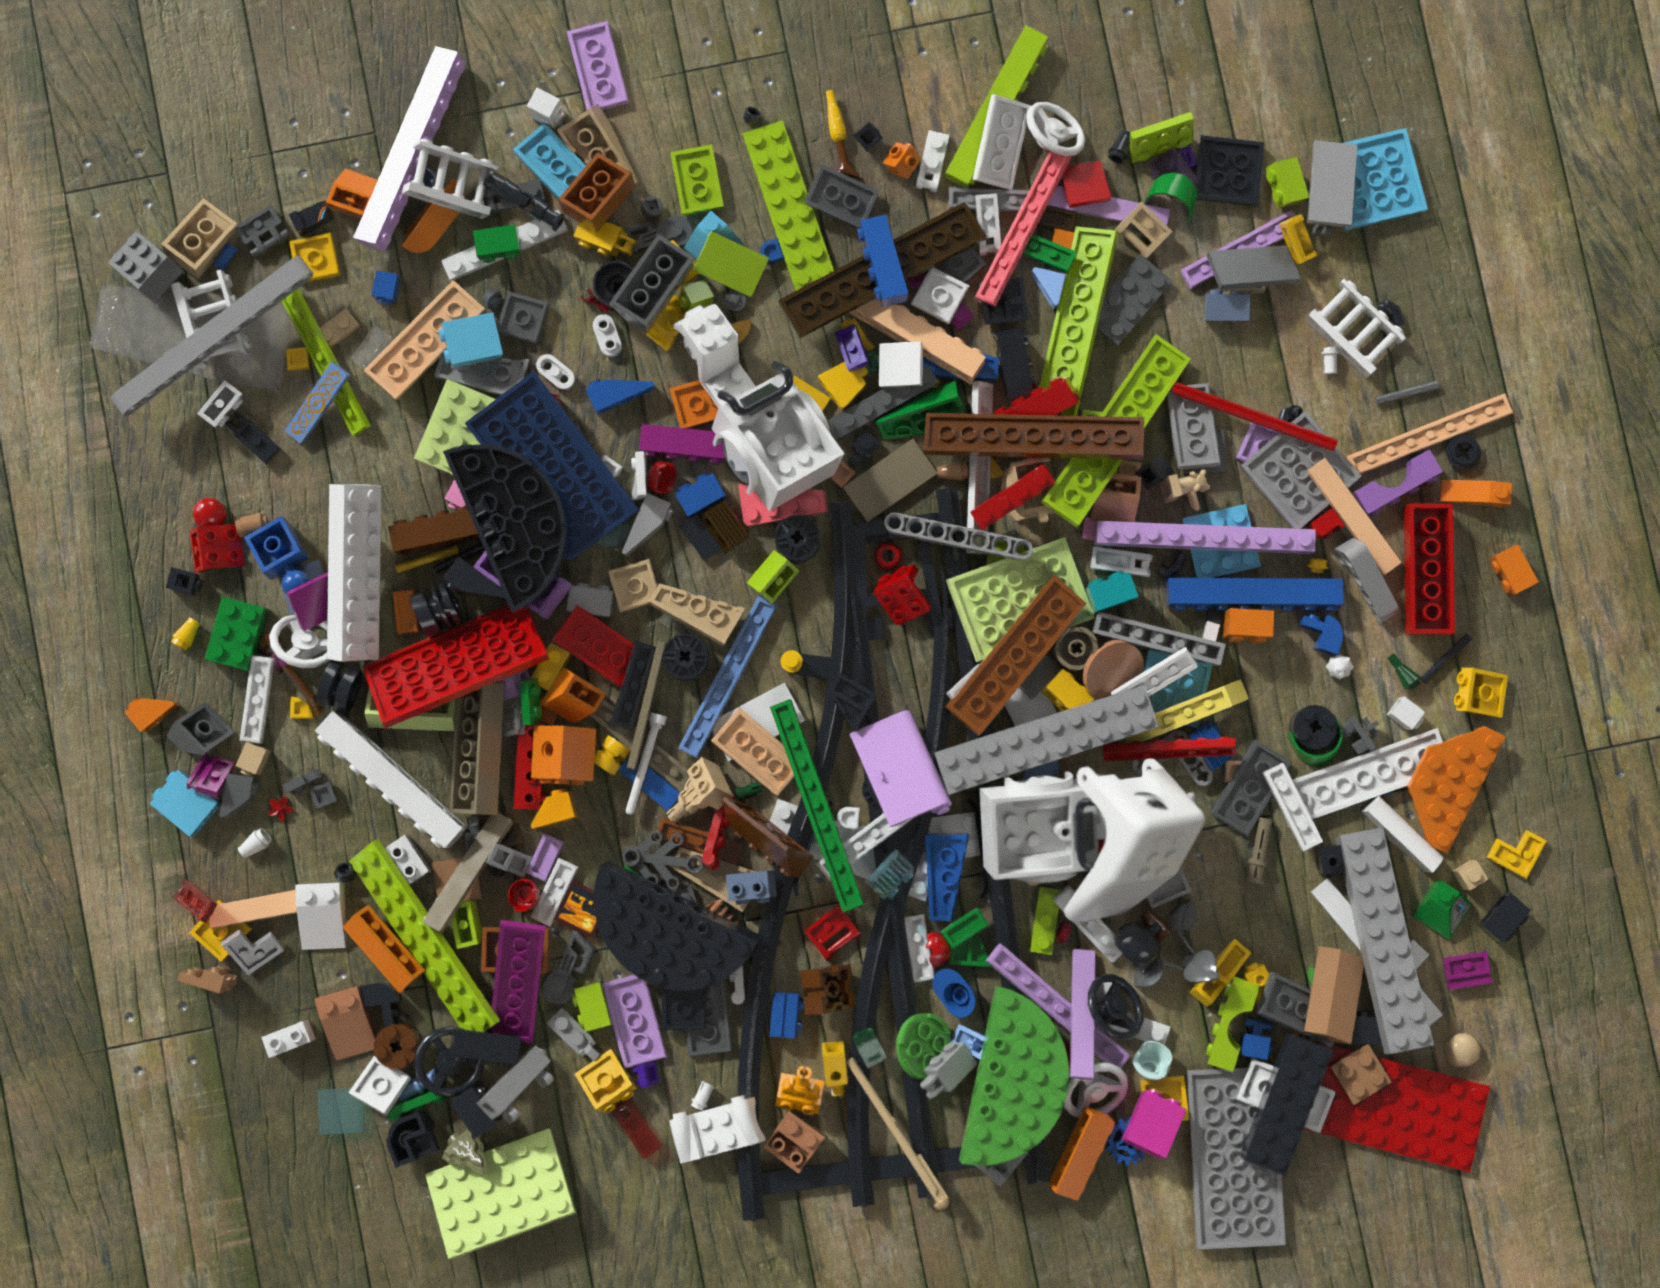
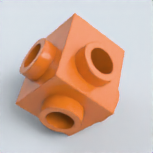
M896 142L890 149L883 164L895 176L908 179L916 169L921 157L916 153V148L911 144L906 143L904 145Z

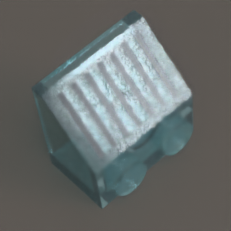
M895 849L865 882L883 899L886 897L891 899L899 891L897 886L902 881L906 883L914 875L912 870L915 867Z

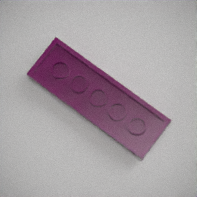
M501 920L492 1009L500 1021L490 1028L489 1033L521 1037V1042H533L546 926Z

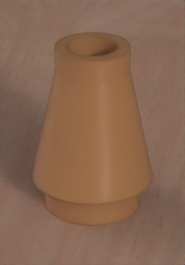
M959 460L943 466H937L938 479L964 481V479L969 478L968 462Z

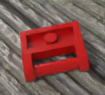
M839 904L804 930L805 934L827 962L833 958L832 955L855 937L858 939L862 935L849 917L842 912ZM847 926L850 930L827 949L823 946L824 942Z

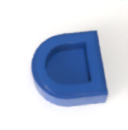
M778 238L767 241L761 246L760 254L769 258L767 263L772 264L784 260Z

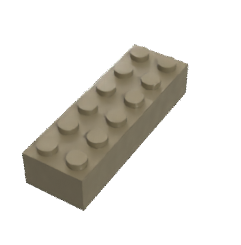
M492 683L456 699L450 813L497 815L499 806L503 699L505 695L504 684Z

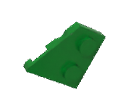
M978 933L956 948H951L950 965L991 967L986 962L988 955Z

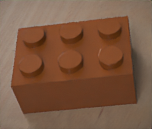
M597 152L558 199L562 212L597 233L634 189L635 183L632 173Z
M485 926L482 928L481 972L496 971L500 927ZM545 928L541 973L550 972L552 928Z

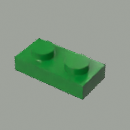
M538 678L520 681L523 725H531L541 721L540 686Z

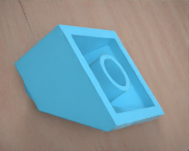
M710 211L695 228L684 249L695 259H698L710 231L740 245H744V243L725 222Z

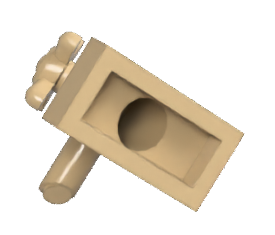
M1201 470L1197 474L1190 472V476L1179 479L1177 474L1171 475L1160 482L1159 485L1164 504L1173 502L1186 494L1191 507L1198 511L1200 505L1196 492L1204 493L1205 489H1210V485L1206 483V470Z

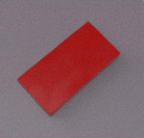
M576 604L552 638V641L621 688L633 643Z

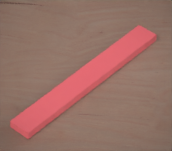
M1049 151L975 296L977 300L996 307L1072 158L1071 156H1062Z

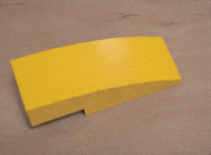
M1233 939L1216 958L1219 979L1196 983L1189 993L1206 1007L1211 1005L1223 988L1227 986V982L1230 983L1251 952L1236 939Z

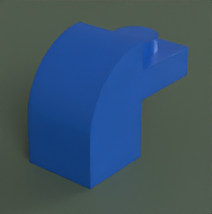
M1312 614L1301 617L1298 626L1318 632L1313 649L1332 656L1338 655L1343 640V630L1340 623L1330 615L1324 616L1323 621H1320V617Z

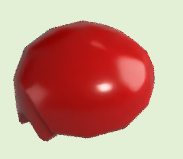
M660 461L654 463L649 468L646 480L647 486L652 492L658 494H668L671 492L676 481L677 471L675 465Z
M209 497L197 502L192 512L194 521L198 526L223 525L227 517L224 505L217 499Z
M518 879L511 884L508 890V903L512 905L516 912H528L539 903L540 890L532 880Z
M937 932L926 934L925 936L929 940L926 948H930L933 951V954L929 957V962L936 968L948 961L951 955V948L942 934Z

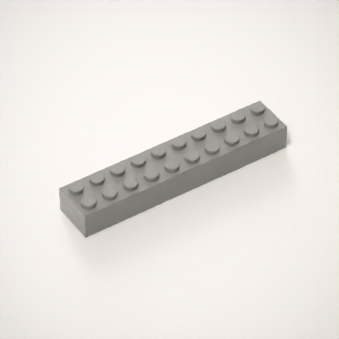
M1142 685L935 752L934 755L947 794L950 795L1159 726L1146 687Z
M1383 827L1340 835L1335 838L1336 845L1341 846L1345 871L1342 872L1384 1054L1433 1046L1434 1043Z

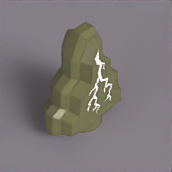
M468 1129L463 1133L458 1131L451 1135L448 1140V1147L442 1156L443 1160L450 1165L456 1164L461 1168L469 1167L472 1171L484 1175L490 1170L488 1158L483 1153L484 1145L480 1141L482 1135L474 1139Z

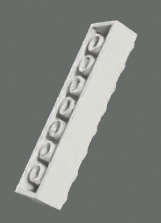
M329 484L327 657L331 660L358 661L379 659L381 485Z
M332 711L315 730L319 734L317 738L323 744L335 748L334 754L341 760L349 761L351 763L349 767L355 773L367 777V784L375 790H381L384 793L382 797L387 802L398 805L400 807L398 811L405 818L413 819L416 822L414 826L419 831L429 833L432 836L430 840L437 847L452 848L462 837L463 833L468 830V827L453 813H450L441 802L342 713Z

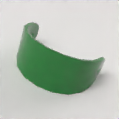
M1178 173L1163 174L1155 179L1148 191L1144 204H1146L1151 196L1157 194L1175 197L1188 207L1190 214L1187 221L1189 222L1198 198L1196 186L1191 179Z
M1337 718L1338 744L1333 751L1326 755L1315 756L1305 753L1295 742L1292 733H1288L1289 742L1295 755L1304 764L1317 767L1325 766L1333 761L1339 751L1343 737Z

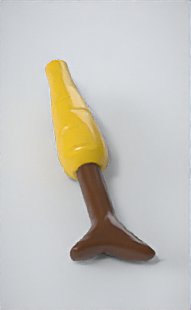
M834 90L826 91L829 132L831 139L836 143L840 161L837 171L846 176L857 178L860 175L848 163L844 143L847 137L846 128L835 99Z

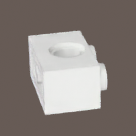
M536 88L527 104L531 118L541 124L545 123L549 128L555 130L557 125L560 126L565 117L560 99Z
M308 1019L261 1037L269 1058L316 1040Z

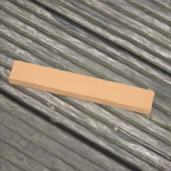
M1323 458L1306 471L1354 538L1362 541L1367 546L1382 576L1401 563L1326 458Z

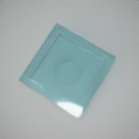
M352 1088L317 1090L319 1135L365 1131L363 1102L349 1094Z

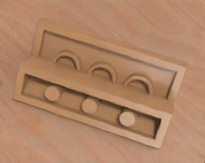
M1319 946L1305 1033L1328 1037L1331 1042L1352 1044L1364 971V963L1361 957L1340 949Z

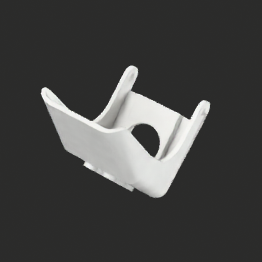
M1147 759L1143 762V775L1137 778L1119 780L1115 775L1098 777L1089 767L1080 768L1078 771L1077 780L1079 786L1103 814L1107 836L1104 848L1094 867L1064 909L1065 916L1069 920L1082 922L1127 913L1177 874L1205 823L1204 813L1155 759ZM1145 795L1153 797L1165 804L1168 809L1162 810L1150 807L1136 796Z

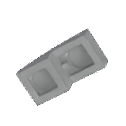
M494 843L486 863L524 877L533 857Z

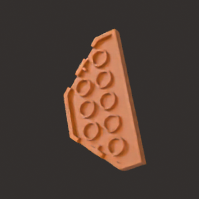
M1483 726L1467 734H1461L1439 744L1426 747L1407 787L1415 805L1414 808L1418 821L1421 823L1424 839L1432 847L1448 854L1506 736Z

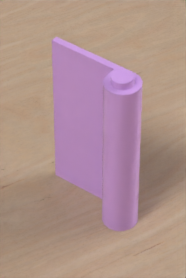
M910 710L899 712L850 733L890 828L928 811L938 815L949 811V807L952 804Z

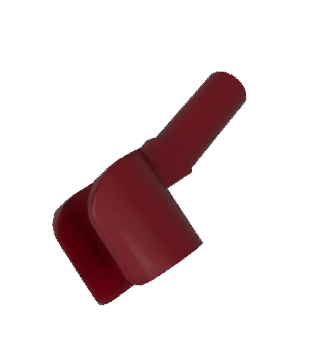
M585 289L590 294V297L585 299L580 295L585 304H593L607 313L609 309L595 299V295L590 289Z

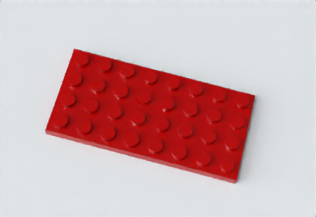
M508 604L448 629L434 637L427 638L365 664L362 667L381 722L386 729L547 661L549 657L528 608L515 615Z
M1337 1046L1329 1048L1333 1053L1321 1086L1331 1089L1336 1093L1320 1134L1467 1172L1471 1171L1490 1086L1377 1057L1391 1083L1353 1105L1329 1067L1353 1052V1050ZM1304 1127V1130L1315 1132L1311 1129Z

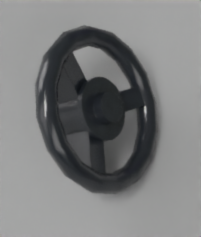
M1114 974L1100 975L1092 981L1088 990V1008L1097 1027L1110 1038L1119 1041L1133 1039L1139 1034L1144 1023V1009L1140 997L1133 986L1124 978ZM1111 982L1112 985L1102 1002L1096 1004L1098 988L1104 983ZM1121 988L1126 991L1132 1000L1135 1009V1022L1127 1016L1126 1002L1120 996ZM1108 1024H1112L1127 1029L1129 1031L1119 1032L1113 1030Z
M447 1026L435 1029L423 1038L416 1049L414 1060L416 1076L424 1088L435 1095L444 1097L458 1096L475 1085L483 1074L484 1064L476 1063V1059L467 1058V1062L455 1061L454 1056L449 1055V1048H446L441 1039L442 1036L452 1035L453 1028H463ZM432 1042L439 1052L436 1059V1065L439 1070L433 1082L425 1074L423 1066L425 1051ZM475 1065L473 1074L461 1086L454 1088L441 1087L447 1075L456 1074L462 1066Z

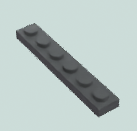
M929 364L923 366L922 386L886 387L827 420L834 440L842 439L938 385L939 382Z

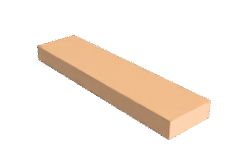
M296 890L207 906L210 927L214 929L297 913Z

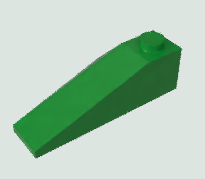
M954 381L928 391L876 420V424L883 439L909 438L911 435L924 434L925 437L926 413L967 414L957 383Z

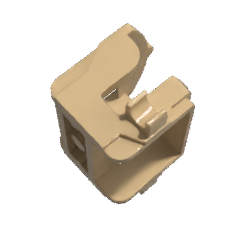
M1025 457L1026 460L1011 463L1010 467L1004 472L1001 491L1018 480V472L1032 470L1043 462L1053 476L1050 463L1051 458ZM1052 485L1046 488L1045 491H1042L1043 499ZM1022 504L1009 514L1015 521L1038 517L1039 523L1048 522V514L1055 512L1047 506L1024 510V505Z

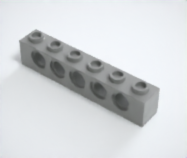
M1102 612L1096 614L1092 633L1097 637L1109 640H1123L1136 647L1171 655L1186 647L1195 661L1211 664L1215 667L1221 665L1226 645Z

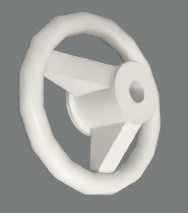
M1037 102L1029 107L1026 115L1027 125L1040 147L1062 156H1075L1083 150L1085 144L1084 131L1078 121L1068 111L1049 102ZM1044 111L1055 113L1063 118L1071 127H1066L1056 118H1048ZM1074 137L1077 139L1074 147L1066 148L1058 145Z
M295 614L283 617L273 626L269 635L271 648L277 657L288 665L299 668H316L327 664L331 660L328 659L327 653L312 659L313 656L327 650V639H318L317 635L311 630L303 632ZM328 621L319 624V626L325 629L326 632L328 627ZM289 624L293 646L289 651L284 652L279 645L278 636L281 629Z
M1095 1063L1092 1080L1070 1078L1064 1108L1069 1114L1079 1118L1084 1106L1089 1107L1090 1103L1101 1101L1108 1092H1117L1110 1102L1096 1109L1108 1114L1117 1108L1125 1098L1128 1089L1127 1075L1120 1067L1111 1063ZM1097 1072H1111L1117 1076L1119 1082L1102 1076ZM1079 1084L1076 1108L1071 1102V1094L1075 1086Z

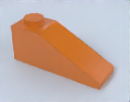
M1441 480L1439 502L1504 508L1511 504L1512 483Z

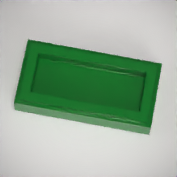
M976 907L941 930V933L951 948L954 949L988 927L989 924L979 908Z

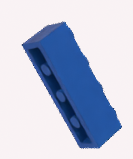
M886 215L860 220V229H857L859 241L864 242L865 245L863 249L864 259L869 261L871 268H868L870 280H875L876 288H874L876 300H880L882 307L906 302L908 291Z

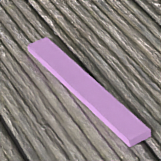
M998 944L986 962L1071 1034V1004L1002 944ZM1094 1024V1055L1104 1063H1111L1122 1068L1131 1055Z

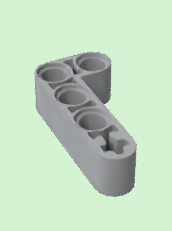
M1351 538L1334 549L1339 562L1349 568L1372 614L1379 623L1400 612L1370 551L1362 541Z

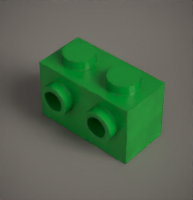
M516 224L473 231L476 256L479 261L491 263L496 261V258L504 257V259L510 260L517 258V255H522L519 230Z

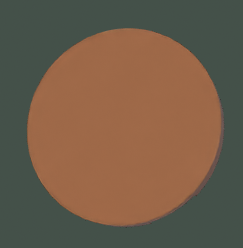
M1112 640L1106 642L1094 655H1090L1084 667L1083 682L1089 694L1096 700L1111 696V691L1144 672L1143 657L1136 647L1126 641Z

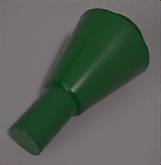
M1395 654L1387 658L1396 669L1395 671L1404 690L1409 689L1412 691L1421 684L1419 681L1421 676L1405 664H1402Z

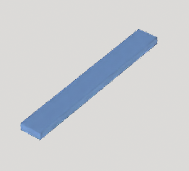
M760 596L757 597L680 743L679 750L697 759L699 758L778 607L776 604H771Z

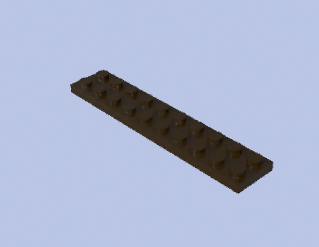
M965 202L893 239L905 283L986 240V234ZM864 255L778 300V304L799 338L814 332L875 299L874 288H876L875 280H870L868 268H871L869 261H865Z

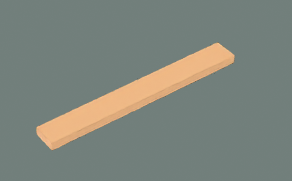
M1502 394L1351 454L1346 459L1359 474H1363L1511 415L1513 411L1506 394Z

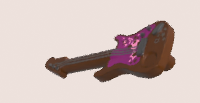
M271 632L264 635L258 642L257 649L264 657L275 658L274 667L277 673H286L305 697L314 715L320 716L323 714L322 707L316 705V694L309 690L293 668L295 666L288 665L279 659L272 650L269 638ZM278 636L279 645L283 649L281 645V638Z

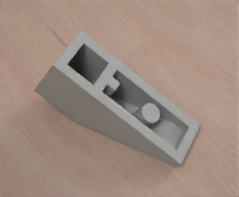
M646 493V497L622 550L624 556L628 557L663 527L665 521H670L674 511L671 509L672 505L670 502Z

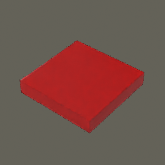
M1101 161L1067 166L1061 182L1069 208L1111 200Z

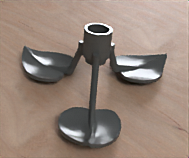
M1187 900L1171 911L1167 919V925L1170 926L1169 930L1171 932L1178 931L1180 938L1191 955L1183 959L1182 967L1167 961L1161 962V957H1159L1153 965L1147 968H1136L1134 974V986L1136 988H1149L1156 985L1164 975L1163 966H1169L1182 971L1185 979L1191 983H1203L1219 979L1215 955L1209 950L1195 953L1183 934V930L1188 931L1192 929L1196 922L1197 908L1194 901Z

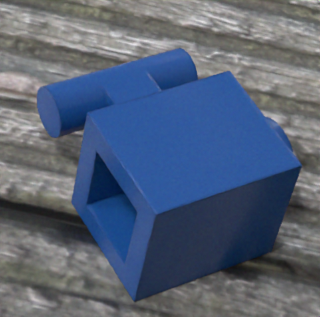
M1245 1017L1244 1026L1252 1027L1251 1033L1241 1032L1239 1054L1267 1060L1268 1055L1272 1054L1273 1042H1270L1271 1038L1261 1034L1262 1029L1271 1030L1272 1022Z

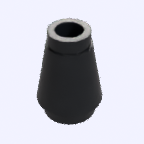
M1126 130L1121 131L1108 150V158L1117 164H1123L1129 156L1130 132Z

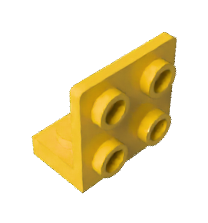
M676 295L672 297L651 329L645 334L665 351L672 348L680 333L674 329V323L685 318L686 314L684 308H681Z

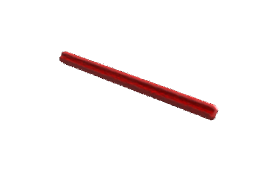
M1178 382L1175 383L1172 390L1173 395L1330 451L1336 449L1338 440Z

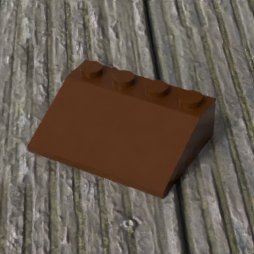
M727 797L723 798L722 802L727 823L734 829L732 833L740 839H747L749 847L757 852H763L765 854L764 859L773 865L775 863L781 867L779 869L780 872L787 877H791V875L800 877L814 856L752 806Z

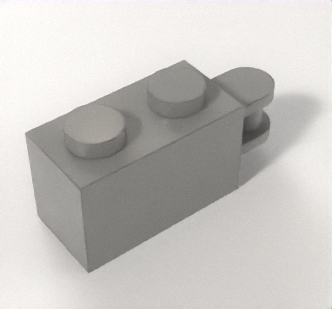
M950 1042L944 1046L943 1051L934 1057L924 1069L927 1077L920 1086L922 1089H926V1095L929 1099L934 1098L941 1091L951 1092L978 1063L965 1043Z

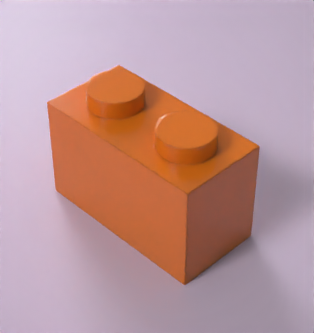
M1518 544L1490 558V566L1493 572L1499 575L1502 581L1500 582L1502 589L1505 593H1509L1510 596L1539 582Z

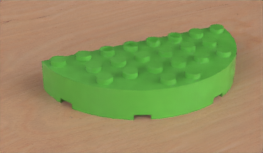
M996 985L959 1161L962 1164H999L1017 1158L1031 1150L1055 1125L1064 1107L1068 1092V1058L1065 1046L1055 1025L1031 1000L1012 990Z

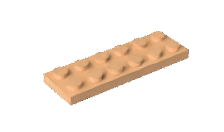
M453 280L364 369V373L397 401L443 354V350H447L445 342L440 341L438 332L439 329H442V322L482 315L485 312V308Z

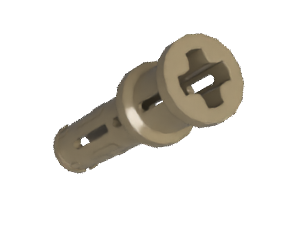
M1259 818L1252 858L1248 860L1249 870L1244 882L1264 885L1262 879L1264 869L1268 865L1265 857L1273 820ZM1265 831V832H1264V837H1263V842H1262V848L1259 849V848H1260V843H1261L1262 832Z

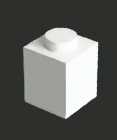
M1404 696L1399 697L1387 715L1406 730H1412L1413 728L1417 729L1424 720L1422 716L1425 711Z

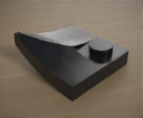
M1023 277L1009 279L996 307L981 301L984 325L1028 320Z

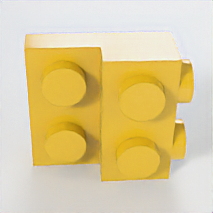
M1462 668V671L1457 675V682L1460 685L1459 692L1454 697V704L1457 706L1456 711L1502 718L1508 675L1476 668Z
M611 1049L575 1073L589 1100L599 1113L611 1112L616 1107L615 1103L621 1099L623 1101L630 1099L634 1095L633 1091L637 1089L628 1072L623 1068L616 1054Z

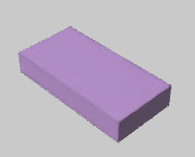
M544 833L526 873L547 882L564 841Z

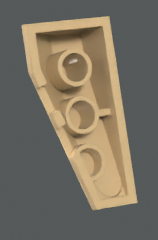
M599 104L557 129L567 147L584 159L586 164L598 152L630 171L634 183L638 182L618 138Z

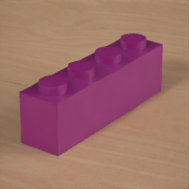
M641 425L639 451H644L646 457L656 458L657 455H665V459L678 460V457H685L686 461L699 462V459L708 460L710 464H720L721 461L726 462L723 443L716 447L712 444L716 436L714 431Z

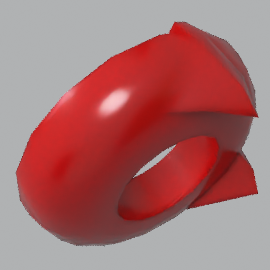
M893 543L879 544L874 555L875 562L884 570L895 569L902 560V551ZM885 550L893 551L895 556L891 562H885L882 559V553Z

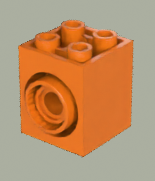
M534 726L531 778L540 779V783L553 784V780H555V784L569 785L570 780L571 785H584V781H593L596 729L570 726Z

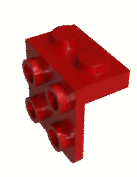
M915 564L908 567L902 566L891 575H883L879 578V583L873 592L896 625L906 623L929 612L931 609L930 604L913 582L919 571Z

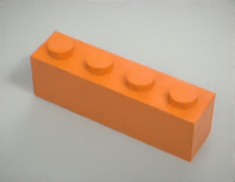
M369 905L355 913L342 927L399 993L411 985L425 971Z
M1084 1106L1050 1178V1182H1048V1185L1056 1194L1078 1201L1080 1195L1085 1191L1089 1176L1094 1172L1097 1159L1102 1154L1106 1140L1114 1128L1115 1121L1107 1113Z

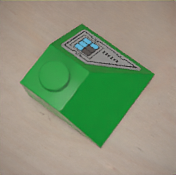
M1434 880L1412 917L1450 940L1473 903L1442 880Z

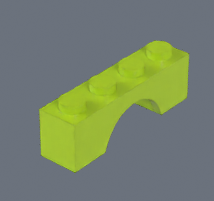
M1237 977L1233 978L1232 983L1227 982L1224 995L1228 996L1226 1004L1221 1002L1218 1015L1222 1017L1220 1023H1215L1212 1031V1036H1215L1214 1043L1208 1044L1205 1054L1209 1056L1208 1064L1231 1072L1234 1071L1241 1045L1233 1039L1229 1030V1023L1236 1015L1253 1010L1259 990L1258 984Z

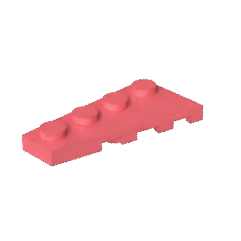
M738 484L743 521L748 527L782 521L789 516L801 515L805 517L828 512L824 490L808 489L769 511L756 492L750 495L746 493L749 485Z

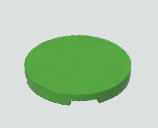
M930 1013L913 1015L904 1022L898 1033L896 1050L900 1065L909 1076L918 1080H924L927 1077L924 1069L934 1057L943 1051L944 1046L951 1042V1031L948 1025L937 1015Z

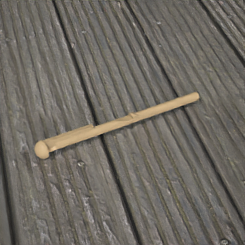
M851 1057L846 1063L935 1199L934 1207L939 1210L947 1208L949 1197L921 1154L918 1156L915 1154L904 1135L895 1125V1118L890 1115L854 1057Z

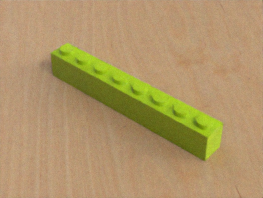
M1025 25L946 170L945 179L962 188H968L970 184H975L976 181L973 180L991 95H998L1019 102L1017 99L1019 93H1024L1029 84L1026 81L1030 74L1034 75L1039 66V63H1037L1039 56L1044 57L1049 47L1046 44L1048 36Z

